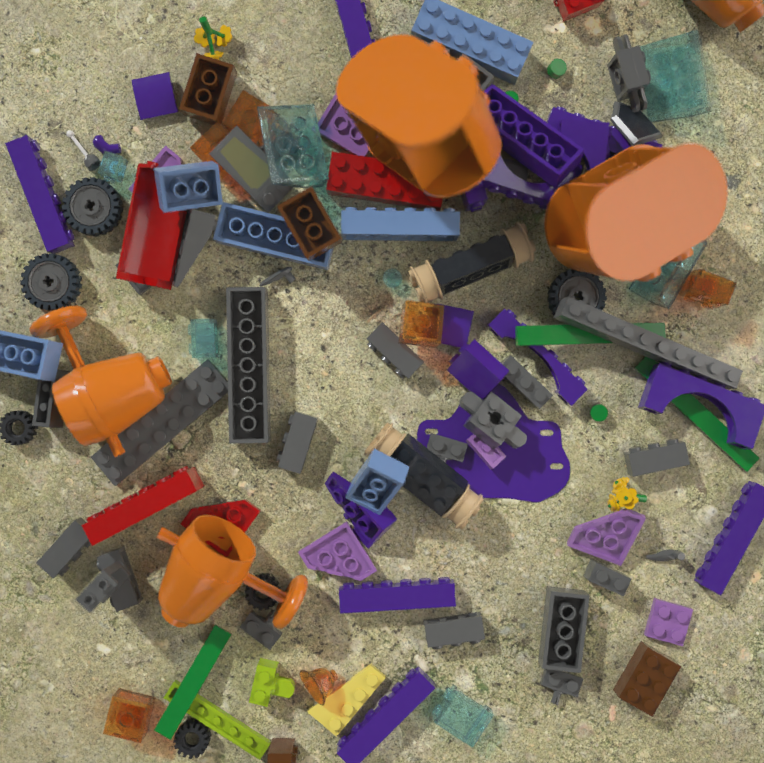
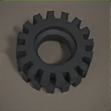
M19 410L6 413L5 417H1V439H6L4 442L11 443L10 445H22L34 439L33 436L37 435L35 429H38V426L32 425V414ZM17 420L21 421L25 426V430L21 435H16L12 431V424Z
M264 573L255 575L281 590L279 582L275 580L274 576L271 577L268 573L266 575ZM246 585L245 599L249 601V606L253 605V609L259 608V611L263 609L269 610L270 607L272 608L277 603L276 600L270 597L265 599L259 598L256 595V590Z
M189 719L188 722L184 721L175 733L173 743L176 744L174 748L179 749L177 752L179 755L181 752L184 753L182 756L184 758L189 755V759H192L193 756L198 758L209 745L211 739V732L208 731L209 727H204V724L198 723L197 719L195 721L193 719ZM189 732L196 733L199 736V743L196 745L189 744L185 739L186 734Z

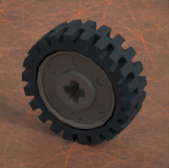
M87 177L82 178V181H75V185L71 184L69 186L70 190H66L64 193L66 198L63 197L62 200L64 202L62 210L65 212L63 215L67 219L68 224L78 232L88 236L96 237L113 231V227H117L119 224L117 223L118 220L122 219L121 213H123V202L117 190L109 183L94 177H90V179Z
M45 253L42 256H35L34 260L28 261V266H24L25 272L21 273L23 280H20V285H23L21 290L26 294L24 297L37 308L54 311L71 306L72 302H76V297L80 296L81 292H79V289H82V284L80 283L82 277L79 275V269L69 259L61 255Z
M573 269L558 275L551 283L547 294L548 307L553 312V316H555L560 300L566 297L575 299L576 297L573 295L577 293L580 298L578 301L602 311L605 308L607 296H605L606 288L603 287L604 283L599 280L600 277Z

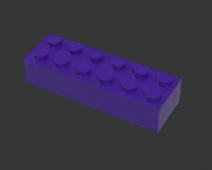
M490 84L484 92L490 99L488 108L501 137V149L556 189L580 164L585 149L494 84Z

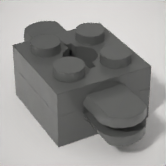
M627 34L622 35L621 38L619 36L614 37L615 55L607 67L617 102L629 99L633 112L645 110L648 103L644 90L651 81L650 71L645 66V54L641 51L640 45L631 47Z
M471 391L461 397L459 405L471 415L463 426L489 447L495 449L504 441L513 449H517L526 443L527 435L515 426L522 415L492 391L483 399Z

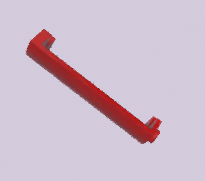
M147 161V164L138 163L116 279L171 290L187 210L164 213L159 207L154 168H158L159 164L152 161Z

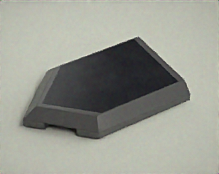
M614 101L610 121L632 146L662 138V133L641 110L633 112L630 105Z

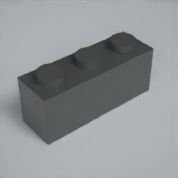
M383 322L367 337L369 341L367 345L374 352L378 350L383 355L381 359L388 365L392 363L397 368L395 372L402 379L405 376L409 379L424 363Z
M508 355L501 362L509 370L504 379L536 409H540L553 396L511 355Z
M57 369L55 382L70 373V371ZM38 379L33 426L63 428L64 420L58 410L52 391L53 381Z
M295 411V414L290 415L288 425L291 427L289 433L285 432L282 443L285 446L283 451H279L276 460L279 462V468L301 474L318 417Z
M678 438L666 440V444L661 445L659 442L647 444V448L642 449L640 446L631 447L628 452H623L628 475L633 477L690 465L686 443L678 441Z
M82 517L74 520L36 562L52 578L58 575L62 577L70 569L68 565L72 561L76 562L83 553L81 551L83 548H88L91 545L81 526L87 523Z
M124 546L97 557L99 571L119 561L132 573L110 597V603L112 607H115L116 612L137 605L143 600Z
M480 612L424 620L428 648L440 649L444 645L455 647L462 645L464 642L476 644L485 639Z

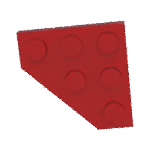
M247 499L193 507L181 522V525L187 529L198 516L210 515L231 522L245 533L261 509ZM209 540L205 541L226 558L232 551V545L226 552Z

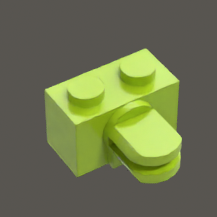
M260 658L256 668L249 703L268 707L271 695L283 698H290L295 690L294 680L279 676L276 673L279 662Z

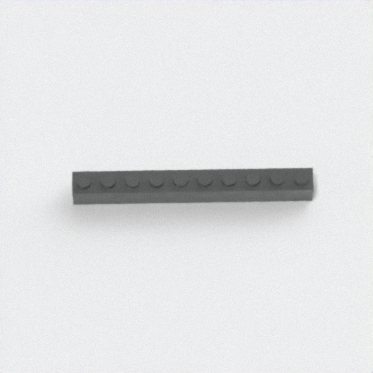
M566 297L560 300L554 316L557 320L650 359L669 363L674 369L686 370L690 372L689 375L704 377L709 383L722 384L725 386V389H737L743 370L573 298Z

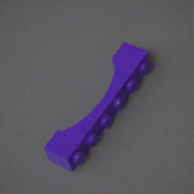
M504 308L486 327L499 339L506 337L516 340L515 327L527 325L523 322L520 324L516 320L517 316L510 309L506 310ZM543 345L527 346L546 364L556 384L557 390L554 393L568 406H572L588 390L584 386L586 383L579 376L575 377L571 373L572 369L566 363L561 364L557 360L558 356L551 349L548 351Z

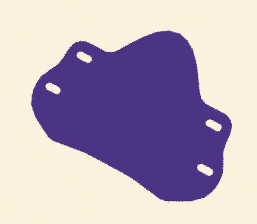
M498 383L491 391L522 415L515 426L527 435L526 443L517 449H513L503 441L499 448L506 457L491 470L469 444L467 445L463 462L447 460L446 464L468 481L470 489L477 495L482 494L483 498H509L541 502L557 494L566 486L569 480L570 462L562 447L560 427L553 421H533L529 419L512 394ZM459 405L454 414L446 420H425L418 427L417 440L427 447L430 434H426L425 430L435 428L438 430L436 435L467 443L466 440L473 433L463 425L471 415ZM541 430H552L553 435L542 436L540 432ZM552 463H561L563 468L551 469L550 465Z

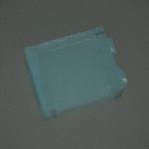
M453 684L451 688H447L444 692V699L441 704H437L433 709V720L435 724L473 748L494 714L492 708L486 704L482 706L459 691L457 686Z

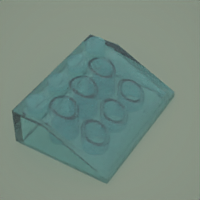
M698 30L640 46L641 51L645 54L646 69L651 74L650 84L644 92L648 103V119L652 123L712 112L702 40Z
M315 105L258 106L257 111L271 184L297 188L322 187L329 177Z

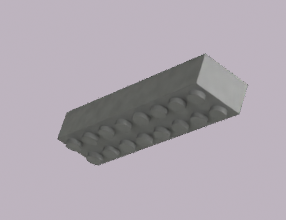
M226 287L229 444L271 442L268 289L266 287Z

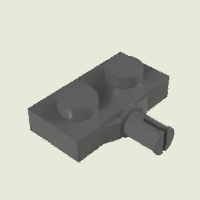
M430 433L426 448L445 463L447 460L463 462L468 444Z
M272 609L266 618L259 616L252 610L240 628L271 650L282 635V632L275 628L272 623V614L275 610Z
M544 669L540 684L554 691L550 702L559 705L561 694H569L578 698L583 678L565 671Z

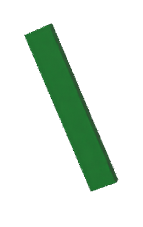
M215 624L154 731L170 740L172 739L232 633Z

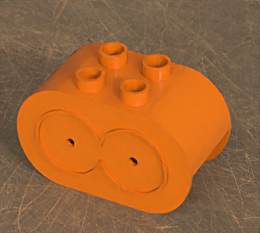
M393 35L379 39L363 48L343 69L337 82V99L365 140L370 153L425 194L437 198H446L468 191L480 183L492 171L500 156L501 137L488 108L490 99L480 88L476 79L478 70L468 58L460 56L457 60L453 59L445 47L437 41H433L428 45L411 35Z
M685 143L676 147H653L645 144L631 146L565 183L555 191L545 213L544 228L548 246L561 264L573 270L624 281L638 280L643 282L654 279L661 274L660 267L669 261H682L692 256L694 253L692 247L707 239L719 225L726 208L728 194L724 170L717 157L709 149L699 144Z

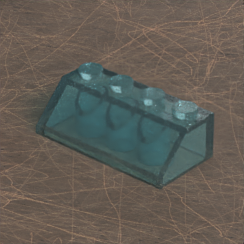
M704 240L692 247L694 253L689 258L678 262L669 261L660 267L662 272L656 278L643 282L634 280L629 290L655 305L670 309L705 249L707 241Z

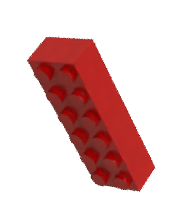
M332 151L326 187L327 195L418 209L435 208L436 211L441 210L443 198L425 194L376 158Z
M185 466L173 472L174 477L168 475L156 481L157 486L153 483L139 490V495L136 492L86 518L87 523L81 526L91 545L94 546L205 487L195 467L188 468V466Z

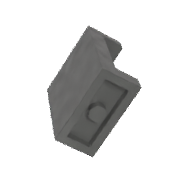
M116 561L102 570L75 600L91 613L100 603H105L132 573L119 561Z

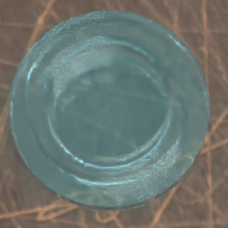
M388 269L383 275L384 284L390 288L399 286L402 281V275L397 269Z

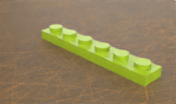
M175 679L163 698L170 702L181 683ZM199 694L196 695L187 711V714L261 760L271 744L269 739Z

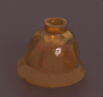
M318 668L312 671L301 670L299 672L300 678L310 695L319 705H325L326 698L332 692L335 681L338 680L336 672L333 669L329 671L326 668Z

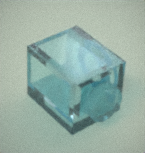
M104 151L98 173L104 177V181L115 184V181L122 183L129 161L123 156Z

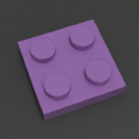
M654 598L644 635L683 646L693 609Z

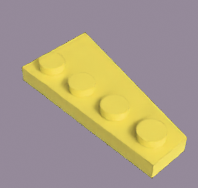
M370 664L344 685L342 684L330 695L321 699L315 706L310 707L307 712L337 737L384 681L386 676L374 665Z

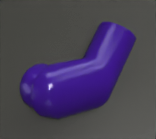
M101 135L94 137L93 145L102 154L121 153L119 143L108 144Z

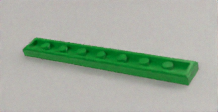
M632 323L666 338L665 323ZM572 325L515 327L516 346L614 344Z
M644 356L634 369L648 380L653 365L658 363ZM681 394L670 401L744 472H748L760 459L751 449L743 450L726 443L728 428L692 394Z

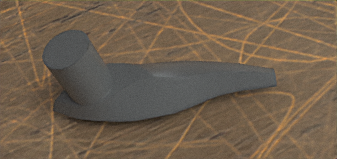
M285 267L269 276L259 284L260 287L278 281L283 277L289 283H292L296 279L290 272L292 267Z
M668 549L656 554L646 555V558L654 561L684 560L685 554L679 550Z

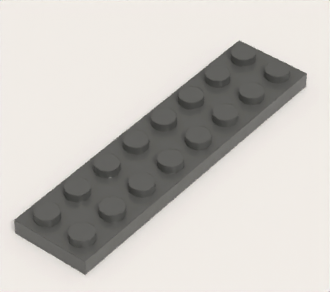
M207 359L166 393L164 400L118 434L125 453L114 457L109 444L106 443L91 456L92 460L112 484L117 486L228 393V381L214 364Z

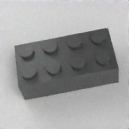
M547 586L538 662L542 669L581 673L590 595L585 590Z

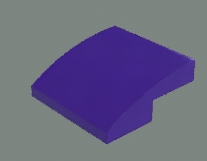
M170 72L132 80L140 120L179 112Z
M434 303L426 341L461 348L465 343H468L474 311Z

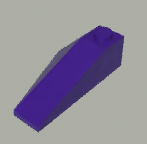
M332 472L324 483L335 502L341 504L345 511L343 514L345 519H350L354 526V533L368 549L397 521L395 515L387 507L378 515L345 498L351 483L337 473Z

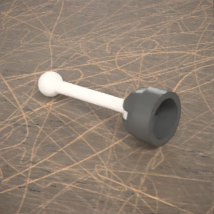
M71 130L67 131V137L71 138L84 154L86 168L89 171L99 168L101 165L100 159L94 154H88L74 137V132Z

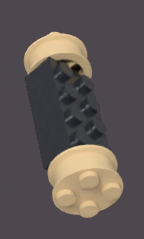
M516 222L514 227L507 230L501 228L500 236L494 235L482 244L480 242L475 243L468 250L456 251L451 257L446 259L444 257L434 261L432 267L428 260H425V264L413 268L410 266L408 271L409 280L412 287H417L415 289L420 305L424 303L425 306H428V302L437 298L442 300L443 295L512 266L517 269L519 264L523 262H533V252L536 251L534 242L529 240L527 236L528 230L526 225Z
M387 422L364 451L367 453L366 457H368L376 449L409 466L403 487L440 517L450 519L455 524L456 529L460 528L462 530L469 522V517L471 515L474 517L481 509L480 505L484 500L482 494L477 495L470 489V485L464 477L409 433L406 435V433L401 434L393 427V423L389 424Z

